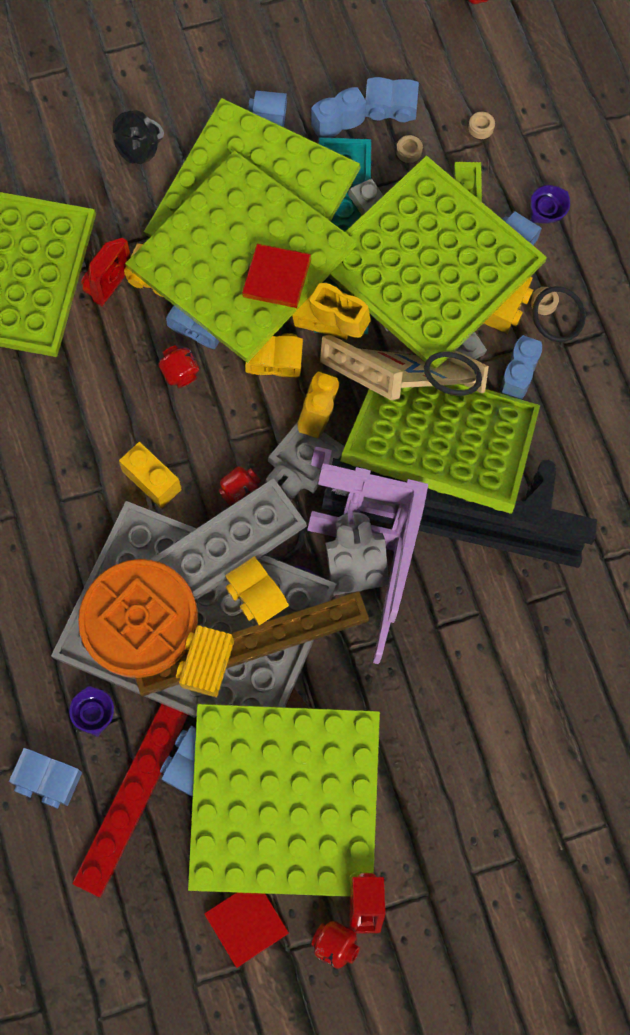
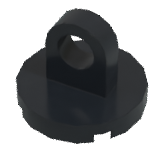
M137 110L121 113L113 124V133H115L116 137L114 140L115 147L127 162L142 164L150 161L155 156L158 144L164 136V130L160 124Z

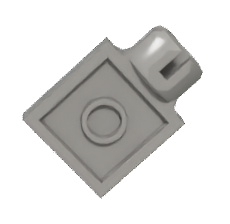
M297 422L268 457V462L274 466V469L268 475L265 482L267 483L274 478L290 501L302 489H307L314 493L319 487L318 482L322 469L311 465L315 447L332 450L329 465H332L333 458L341 459L344 446L324 432L319 438L300 433Z
M353 512L354 525H349L347 513L340 516L336 522V539L325 543L330 581L337 584L333 596L388 586L389 576L383 532L372 533L370 520L363 513Z

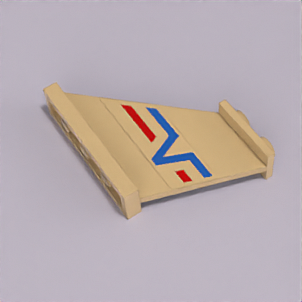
M333 335L322 336L321 363L389 400L399 399L401 388L433 386L425 376V362L417 355L360 349ZM455 351V353L469 358L478 366L482 374V383L477 391L484 393L489 366ZM448 358L436 369L430 366L432 377L441 385L464 384L471 388L476 383L474 370L458 359Z

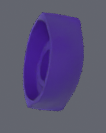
M553 185L538 188L531 197V222L546 224L561 220L570 209L568 191Z
M90 686L73 698L69 709V715L75 727L95 737H99L101 732L107 728L114 714V705L110 696L103 690Z

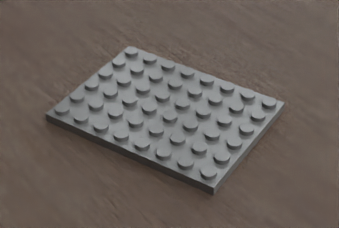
M126 501L51 657L140 694L135 678L120 676L108 671L98 664L86 650L80 636L78 623L82 599L92 582L108 568L128 560H150L197 528ZM263 555L257 559L279 587L289 605L267 621L331 601L337 588V584L268 556ZM227 580L196 600L198 609L197 625L231 634L258 624L254 618L248 621L239 607L243 604L240 599L234 601L225 588L229 584ZM314 640L227 668L217 697L184 689L180 684L146 695L145 697L197 718V704L285 707Z

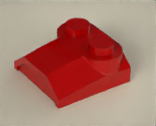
M120 238L106 242L90 262L89 270L82 278L83 291L92 296L93 302L102 307L125 277V263L131 257L126 239Z

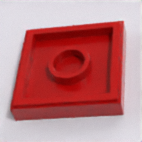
M257 244L242 292L243 297L297 308L310 266L311 254Z
M237 892L204 913L236 968L289 934L265 893Z

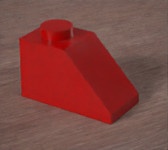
M362 873L358 877L352 878L349 928L356 933H380L385 918L384 877H376L373 873Z

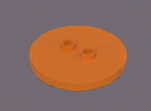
M147 559L124 561L101 573L87 589L79 610V632L86 650L103 668L124 677H149L167 670L187 652L186 641L190 632L195 633L198 624L196 600L186 581L171 567Z

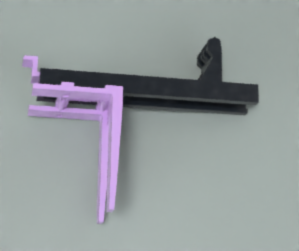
M315 447L311 465L322 468L318 485L326 486L322 503L323 509L347 513L349 525H354L353 512L363 513L370 520L393 525L392 529L371 525L372 533L383 532L386 549L394 551L373 660L375 664L380 663L390 623L395 622L418 531L579 568L582 563L581 556L585 543L592 545L595 540L597 519L551 509L556 465L550 460H542L540 462L538 471L535 473L530 484L531 486L527 490L525 502L516 500L511 514L475 502H468L446 493H439L436 490L429 489L427 483L409 479L403 481L390 476H384L371 470L341 462L340 459L333 458L332 465H329L332 450ZM312 511L307 531L337 537L336 522L339 517Z

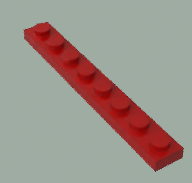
M161 704L72 883L73 885L100 898L102 897L162 774L160 770L167 757L171 755L175 743L190 715Z

